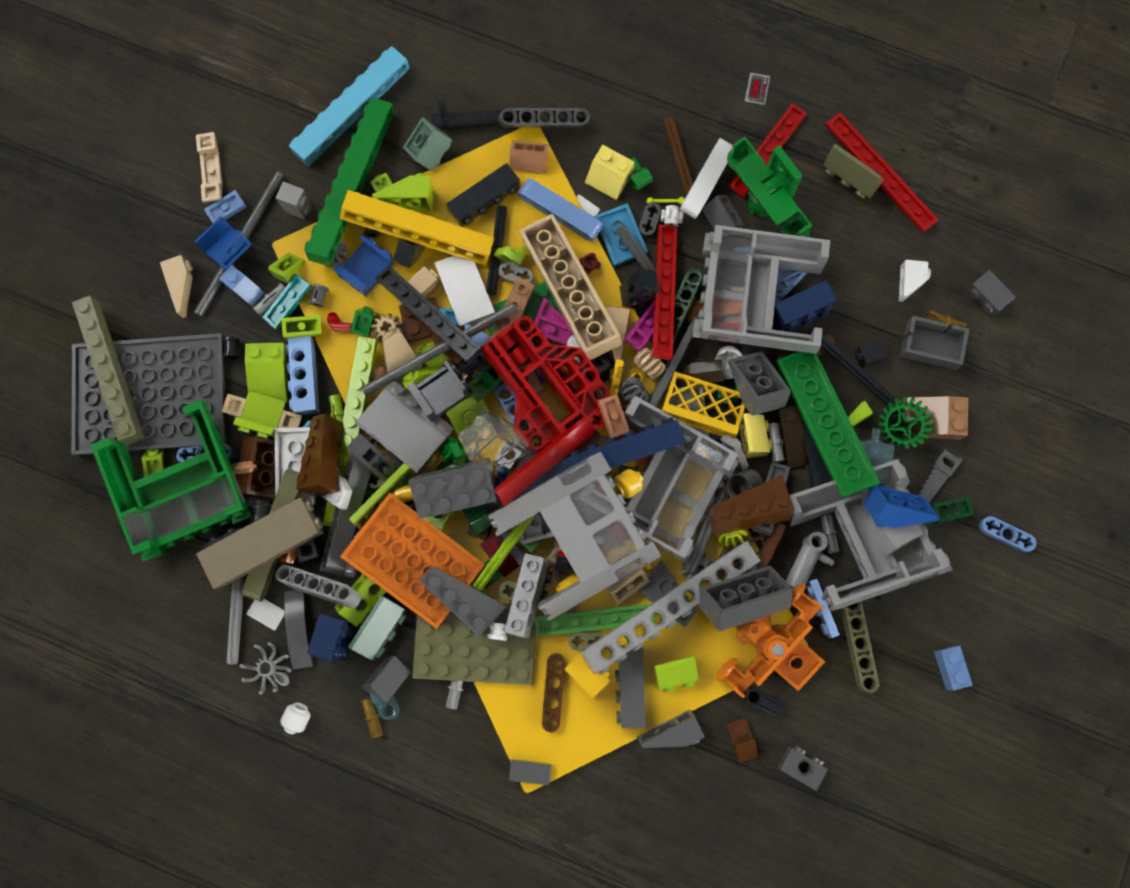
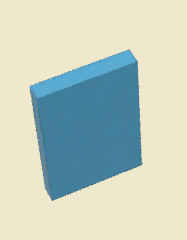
M628 203L593 216L603 224V228L599 233L614 267L636 259L616 233V229L621 225H625L646 255H648V249Z

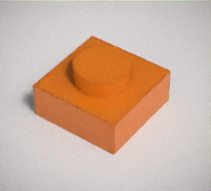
M296 548L280 556L279 561L293 564L298 556Z

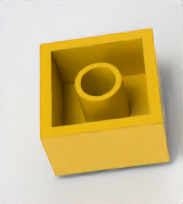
M580 653L564 668L592 698L610 682L608 679L610 674L607 671L601 675L599 672L593 674Z

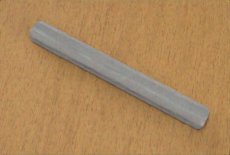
M245 576L232 582L226 661L230 665L238 664L243 606L242 590Z

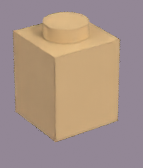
M425 267L408 281L425 298L439 286L437 274L432 269L428 271Z

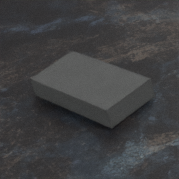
M511 759L509 781L549 785L551 764Z

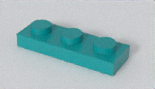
M295 274L262 318L274 329L279 330L282 326L281 318H288L312 288V285L299 274Z

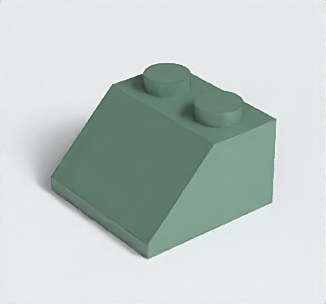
M422 117L403 148L416 162L433 171L439 165L445 151L450 148L453 140L438 127Z

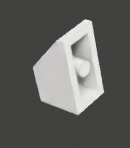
M905 260L900 270V302H903L929 280L931 269L928 268V262Z

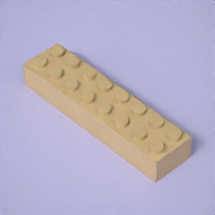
M548 215L520 229L522 242L527 248L578 346L589 360L621 346V336L554 215Z

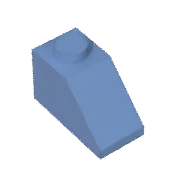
M232 265L219 278L225 286L252 307H255L265 295V292Z

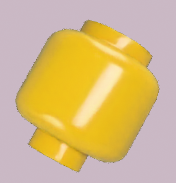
M627 469L614 478L616 486L613 489L616 494L620 493L626 499L631 498L642 491L643 477L638 471L635 472L632 469Z

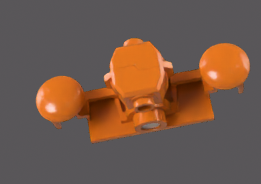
M798 584L792 588L791 605H794L799 611L786 625L777 624L771 626V615L736 626V638L743 644H756L758 656L743 672L736 667L737 658L727 660L718 670V682L725 679L732 686V689L744 698L745 690L754 681L760 686L775 670L799 691L825 663L816 652L802 641L813 628L809 620L819 609L822 611L825 609L813 597L810 598L804 593L805 584ZM798 657L802 660L799 667L791 666L793 658Z

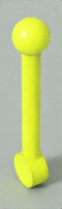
M650 197L647 199V203H678L682 205L685 199L683 197L679 199H653Z

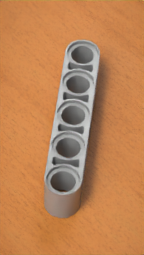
M282 565L276 571V579L292 589L348 608H355L361 601L360 593L346 584L289 565Z

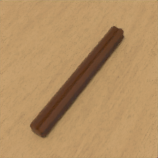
M669 116L664 119V123L687 196L694 183L674 117Z

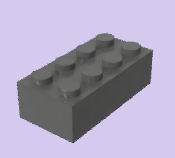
M490 458L416 475L408 481L419 519L498 500L493 491L497 487Z
M767 566L700 588L699 607L720 632L791 608L793 589L772 566Z

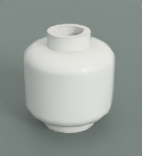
M294 703L286 707L280 722L287 733H300L304 731L311 715L307 706L301 703Z

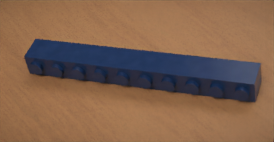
M673 417L661 420V425L654 426L653 423L642 427L643 431L636 433L635 430L626 432L624 437L618 440L616 437L605 440L606 444L598 446L595 443L587 446L586 451L579 452V449L572 451L568 455L569 457L561 460L516 498L600 451L609 467L614 468L684 444L686 439L678 419L673 420ZM586 462L560 478L564 484H567L590 474L592 469L589 463ZM506 475L495 478L497 486L507 479ZM498 499L496 501L498 507L503 506Z

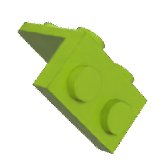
M251 391L247 395L241 417H235L233 424L238 427V431L248 434L250 431L256 432V436L266 439L268 437L275 438L274 428H278L285 408V402Z

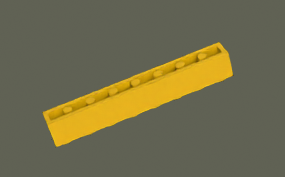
M350 190L347 191L341 208L340 219L485 266L494 241V237L454 225L450 222H445L432 216L408 210Z

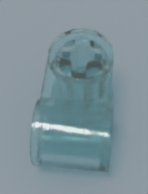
M369 692L382 719L393 720L398 717L400 709L394 694L387 702H384L374 692ZM391 705L394 711L388 717L385 714V708Z

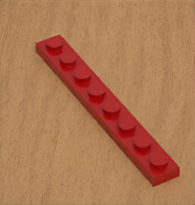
M841 112L825 124V127L852 156L882 176L884 180L880 187L922 233L939 220Z
M659 224L657 229L656 277L659 291L655 294L652 358L671 360L673 357L677 227Z

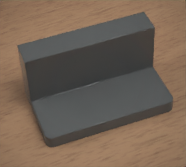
M717 195L702 208L713 229H715V225L735 228L745 226L727 195ZM723 230L722 238H724L731 231Z
M396 656L386 657L362 688L366 692H374L384 702H387L408 677L410 670Z

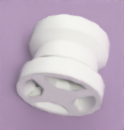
M492 622L489 626L491 629L487 638L507 641V636L504 632L506 624Z

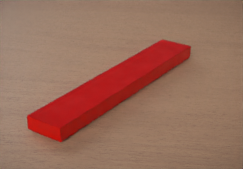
M793 103L756 150L766 165H768L773 149L779 145L782 148L807 115L805 111ZM739 176L729 186L731 191L743 199L750 191Z
M585 417L581 418L493 489L500 503L503 506L509 504L591 437L594 431L589 420Z

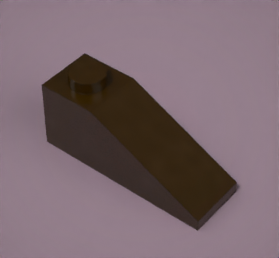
M797 406L779 409L775 415L777 423H779L781 439L784 442L783 450L786 464L790 469L807 466L799 409Z

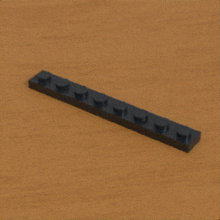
M389 265L375 277L386 290L465 362L470 364L483 352L478 344Z

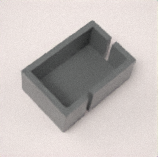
M912 316L906 323L903 337L906 339L902 342L900 358L956 371L963 365L970 329L952 325L947 329L948 323Z

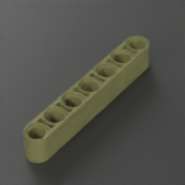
M287 469L284 472L270 513L301 497L302 492L296 490L297 476L300 472ZM279 557L248 573L242 590L243 596L260 602L264 600Z

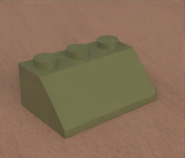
M837 144L833 145L823 164L827 168L825 172L832 177H835V175L841 178L840 182L846 187L853 186L856 188L855 193L863 199L865 196L871 198L884 180L880 174Z

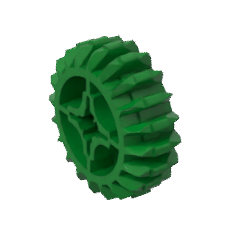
M903 397L902 403L899 398H896L895 404L889 402V408H883L885 414L880 415V418L885 420L879 423V426H885L880 432H887L884 439L888 440L891 438V445L898 442L897 448H901L904 444L905 449H909L910 443L913 448H916L917 442L922 445L924 443L923 438L928 439L930 437L927 432H932L933 430L932 427L927 426L934 423L933 420L927 419L932 416L931 412L925 413L928 406L921 408L922 401L914 404L915 398L913 397L909 402L907 397ZM904 408L911 409L918 415L911 416ZM898 410L899 420L891 425L892 414ZM904 419L906 422L912 421L908 426L906 424L900 425ZM921 421V431L918 435L914 436L913 426ZM901 430L908 437H902L898 435L895 431Z

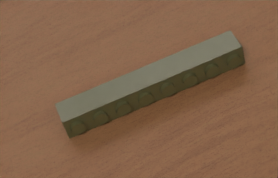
M90 295L72 302L118 441L129 445L144 439L145 437L99 302Z

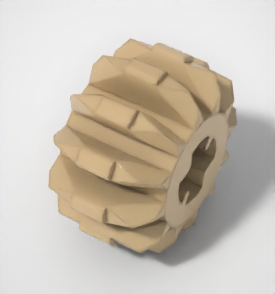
M388 313L386 318L381 314V319L375 318L376 324L371 325V328L374 330L372 336L379 340L378 343L382 342V338L385 337L386 327H389V330L393 328L394 330L399 329L402 334L404 333L403 329H401L403 326L402 322H398L399 318L397 316L392 318L391 313Z
M644 347L634 357V362L653 380L660 377L666 370V366L660 359L652 358V352L648 348Z

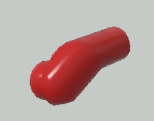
M330 312L327 315V322L333 331L350 332L352 323H342L335 312Z

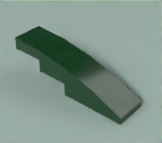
M514 345L506 352L508 354L511 353L513 350L517 348V346ZM527 360L518 367L520 368L522 365H524L527 362ZM492 365L482 371L480 376L468 384L470 388L467 391L479 402L504 381Z
M969 496L931 504L940 518L938 521L922 524H925L927 527L973 516L974 512Z

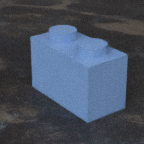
M951 646L934 651L946 690L954 691L973 685L960 646Z

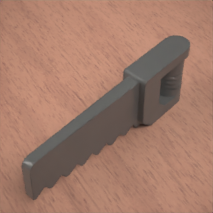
M944 449L934 462V470H931V475L928 476L929 479L925 481L924 489L920 490L921 494H918V496L925 497L930 503L963 459L954 456L951 452ZM943 458L953 463V466L950 468L945 465Z

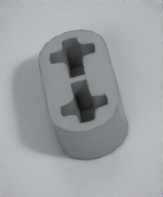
M508 262L500 265L499 275L502 280L514 284L517 277L521 278L519 276L524 277L527 274L529 280L526 279L525 281L533 283V274L529 269ZM510 268L511 273H508L506 276L503 270Z

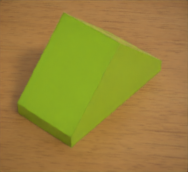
M288 252L272 263L268 270L275 278L288 284L295 274L299 273L305 260Z

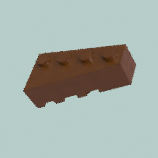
M326 414L312 418L309 435L305 442V452L301 459L300 473L297 476L296 490L314 497L338 493V486L335 483L336 479L339 478L340 470L336 468L337 461L340 460L341 456L338 447L341 445L343 422Z
M780 475L712 506L708 519L713 534L719 535L788 521L791 519L794 507L783 477Z

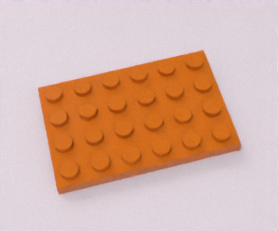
M391 493L387 495L340 556L436 629L451 610L421 584L418 579L431 565H434L470 585L485 566L483 562L425 518L419 519L417 512Z

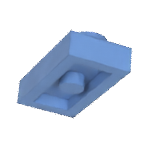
M234 190L223 197L222 200L216 201L204 210L212 223H214L220 216L227 220L247 206L237 191Z

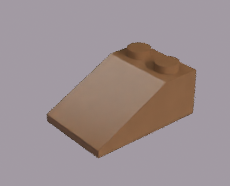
M952 396L913 397L915 398L914 404L922 401L920 407L928 406L925 413H932V416L927 418L934 421L933 424L927 425L933 428L932 432H927L930 435L929 438L961 440L968 436V398ZM904 408L909 415H918L913 410ZM904 419L903 425L906 424L908 426L912 421L906 422ZM921 421L913 426L914 436L918 435L921 431Z

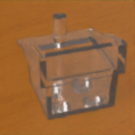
M486 410L458 435L470 462L490 458V461L494 462L496 469L505 464L509 465L528 453L521 440L515 434L512 423L502 416L496 417Z

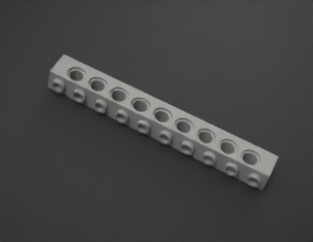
M748 541L739 544L581 651L580 655L593 674L598 672L600 675L610 669L609 664L614 661L619 663L627 657L625 653L631 649L633 651L638 650L644 645L642 643L647 638L652 640L660 635V629L663 627L668 629L676 624L675 619L679 616L684 618L693 612L691 608L697 604L699 606L702 581L711 585L739 576L744 572H752L757 568L756 564L760 562V559ZM734 559L739 562V564H740L739 569H735V568H734V566H733V560H734ZM718 570H720V571L723 572V574H724V579H723V580L718 579V577H717V571H718ZM686 592L692 595L691 602L685 600L684 595ZM669 603H673L676 606L674 614L668 610ZM653 614H657L660 618L658 625L652 622ZM637 625L643 628L642 636H638L635 633ZM620 636L625 637L627 640V645L624 648L618 644ZM604 647L610 650V657L608 659H604L601 655Z

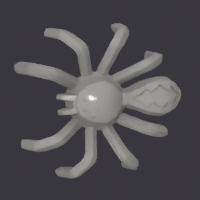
M270 642L267 644L272 647L273 652L269 659H267L266 651L261 646L254 645V648L261 651L263 660L259 659L260 663H256L257 667L240 664V668L258 671L255 677L242 678V682L256 681L262 676V687L258 692L260 695L265 692L266 677L274 687L273 692L278 691L275 681L281 686L289 684L287 673L276 671V669L287 672L292 671L289 667L276 665L278 662L288 659L289 655L281 656L272 661L277 651L275 645Z

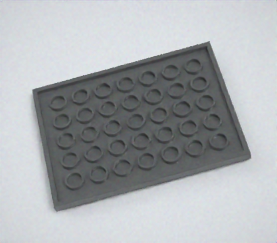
M222 333L112 341L145 437L126 445L128 452L203 446L192 417L185 415L182 407L199 400L207 402L222 443L226 444L225 413L222 412L225 403L224 343L222 342L224 335ZM72 344L71 455H94L91 444L108 437L117 439L86 344Z

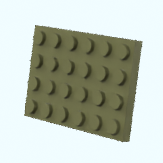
M503 603L507 607L493 623H507L512 603ZM452 611L447 614L437 629L417 615L412 678L532 685L535 619L530 638L506 633L507 641L487 638V635L490 633V627L478 636Z

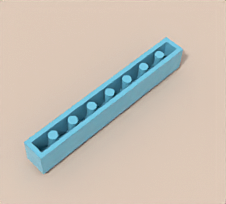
M392 46L385 50L376 62L371 63L368 69L359 75L350 87L345 88L343 93L337 99H334L325 111L319 113L317 119L312 124L307 125L304 131L291 141L289 147L293 154L309 167L364 113L365 105L369 104L371 97L379 99L410 69L407 59Z

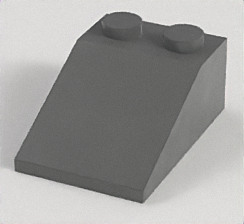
M762 351L728 360L741 400L752 416L786 406L791 390Z

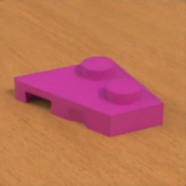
M543 298L534 323L546 339L566 346L571 331L562 315L550 305L546 298Z

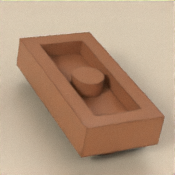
M617 394L597 401L610 438L630 431Z

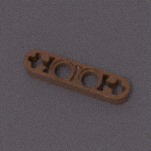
M558 653L548 657L546 667L542 727L549 733L557 731L561 718L565 659ZM555 656L558 657V660L562 661V664L557 667V671L561 670V675L556 673L549 674V670H554V665L550 664V661L554 660ZM551 677L559 678V687L551 688L549 686V679ZM550 697H555L558 700V706L554 709L549 708L547 705V700ZM546 710L550 712L558 711V716L553 715V721L557 722V725H554L552 729H549V726L545 724V721H549L550 714H545Z

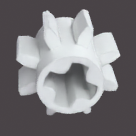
M668 205L666 210H662L660 221L664 222V225L678 227V223L682 224L683 212L679 211L680 208L678 206Z

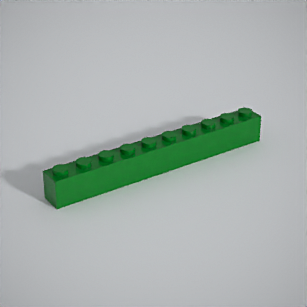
M371 97L369 104L365 105L364 116L359 119L358 130L352 135L351 146L346 149L345 160L343 164H340L338 176L332 182V190L325 198V206L319 212L317 225H314L312 228L311 239L305 244L304 252L307 255L308 261L330 267L348 225V221L340 219L341 208L347 191L350 190L361 194L393 118L392 103Z

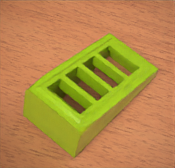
M863 401L848 416L852 427L869 418L873 412L866 401Z

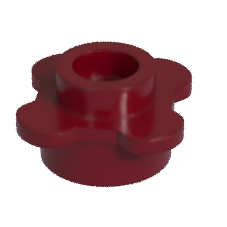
M589 253L584 258L579 259L586 274H590L593 270L600 269L601 263L597 261L595 253Z

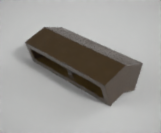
M722 359L678 365L675 372L710 383L724 382L726 380L725 365ZM676 378L677 387L687 386L684 380Z

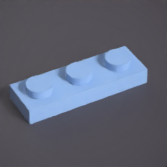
M814 579L807 582V595L810 598L813 597L825 608L823 611L819 609L816 613V616H820L822 621L820 627L823 634L827 635L828 638L839 636L827 602L821 599L823 592L818 580Z

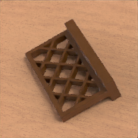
M775 523L771 536H762L761 533H758L760 537L748 540V537L745 536L749 544L761 540L763 544L762 551L756 552V555H759L760 562L756 564L757 568L755 570L769 566L786 530V525ZM724 546L719 558L735 547Z

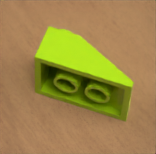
M423 173L410 175L372 194V198H377L408 210L434 211V188L430 176Z
M284 343L245 344L248 393L252 391L288 403L287 363H289V356L286 354V345Z

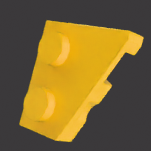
M616 359L615 369L610 371L609 380L612 381L611 388L607 387L612 395H618L623 360Z

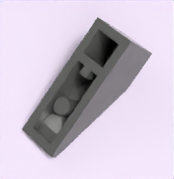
M361 433L346 447L384 482L399 469Z
M688 710L637 736L642 748L684 747L698 743L700 739L704 738V734L691 710Z

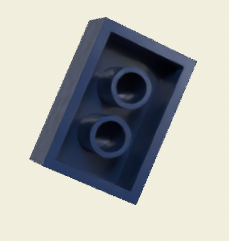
M827 280L776 303L773 314V324L776 330L793 332L796 330L795 327L801 324L804 327L812 323V319L816 317L821 319L829 315V311L834 308L833 306L837 299Z
M320 614L307 654L329 661H342L343 657L346 658L349 648L347 645L349 639L353 638L356 627L348 620Z

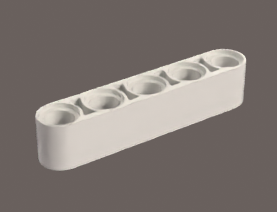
M719 138L679 210L694 219L697 218L728 163L727 155L732 148L730 143Z

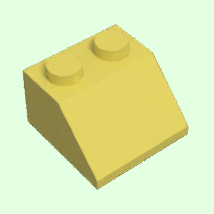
M602 145L593 159L585 184L617 201L629 181V176L635 171V162Z
M749 413L743 414L739 425L743 452L747 458L767 456L770 450H772L771 439L767 437V431H769L768 420H765L764 415L760 414L753 416Z

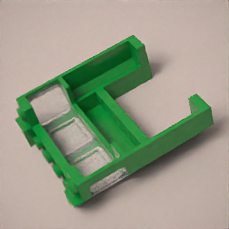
M199 400L182 407L184 414L192 417L205 452L144 478H138L126 445L119 442L118 439L108 437L91 444L132 555L140 554L142 561L168 554L166 549L178 545L177 541L182 539L184 541L195 538L196 533L202 532L204 534L212 531L213 526L218 524L224 526L231 523L230 519H232L233 524H240L251 517L217 427L205 401Z

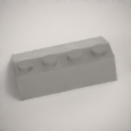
M395 380L381 392L355 422V424L415 472L422 468L455 429L441 417L431 422L414 396Z

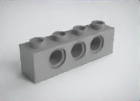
M525 553L505 633L530 638L549 560Z

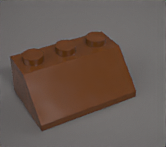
M257 436L243 437L240 462L252 461L253 464H256V468H253L251 473L237 475L236 487L239 494L254 498L275 499V441Z

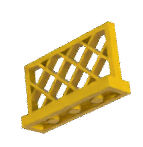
M674 372L662 411L690 427L721 437L727 434L731 438H736L745 405L742 402L740 406L734 408L731 403V398H741L738 391ZM676 378L684 380L687 387L678 390L675 384ZM697 385L703 386L706 392L697 396L693 387ZM689 389L694 398L685 402L681 393ZM719 391L724 398L716 402L711 393ZM678 395L682 402L677 406L669 404L670 398ZM708 395L712 404L703 407L699 399ZM696 401L700 410L696 412L690 411L687 404ZM726 401L731 410L722 414L718 405ZM715 407L719 416L709 417L706 410ZM733 413L737 419L735 425L728 423L724 416Z

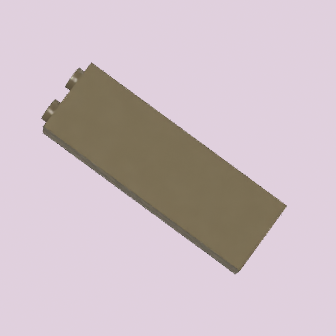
M300 497L196 553L212 588L221 589L323 534L321 529L323 527L322 522L318 517H315L313 513L314 506L311 501Z

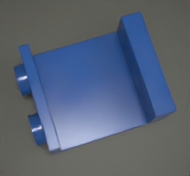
M222 216L195 241L224 270L232 265L252 245L238 229L235 230Z
M362 235L360 237L362 244L343 266L337 264L333 270L337 276L366 297L378 283L375 277L388 265L391 267L394 263L389 251L385 248L381 250L372 238L369 237L367 239Z

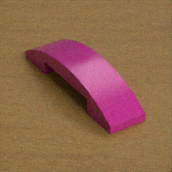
M654 302L624 339L638 352L653 334Z

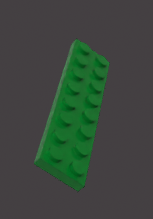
M797 352L778 359L776 363L788 388L791 390L794 401L841 498L844 499L879 485L880 481L817 354Z

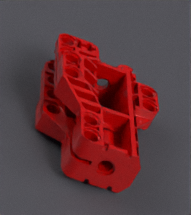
M527 316L520 317L481 347L483 350L482 354L516 397L513 430L528 450L537 451L544 448L583 417L589 420L593 431L605 426L603 417H600L601 412H599L600 408L597 401L613 395L599 378L598 370L580 347L551 345L534 321ZM516 345L517 348L513 350L511 353L508 354L506 352L512 346ZM573 357L579 358L580 365H578ZM527 360L529 364L520 370L518 366ZM535 369H537L569 412L559 422L555 420L524 378ZM586 372L589 373V374H591V376H592V380H591V381H590V379L587 377V375L585 374ZM596 388H600L603 390V397ZM521 421L527 424L526 431L520 429L519 423ZM532 437L538 438V447L532 445Z

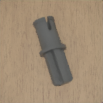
M827 515L828 523L826 516H821L823 534L828 542L826 547L827 553L836 554L839 552L836 537L838 532L835 531L833 515Z

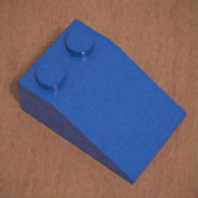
M881 485L870 488L863 501L868 514H870L874 523L879 527H904L934 522L940 518L925 497Z

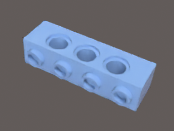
M311 336L288 338V344L285 348L286 354L289 356L287 371L291 381H288V389L292 393V399L289 400L290 410L299 415L320 413L315 341ZM299 355H305L302 361H297ZM305 372V378L298 380L299 374ZM302 391H307V395L304 398L299 397Z

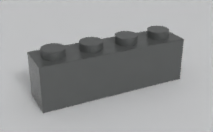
M642 646L636 651L631 649L625 653L627 657L619 662V670H615V681L619 682L620 690H616V703H620V711H616L617 723H621V728L646 727Z

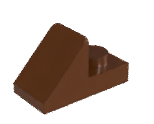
M742 718L727 723L726 725L739 763L757 758L756 742L752 738L747 719Z

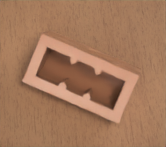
M512 140L510 168L518 171L546 173L549 144Z

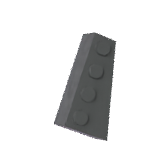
M431 565L418 579L421 584L478 636L507 607L502 602L434 565Z

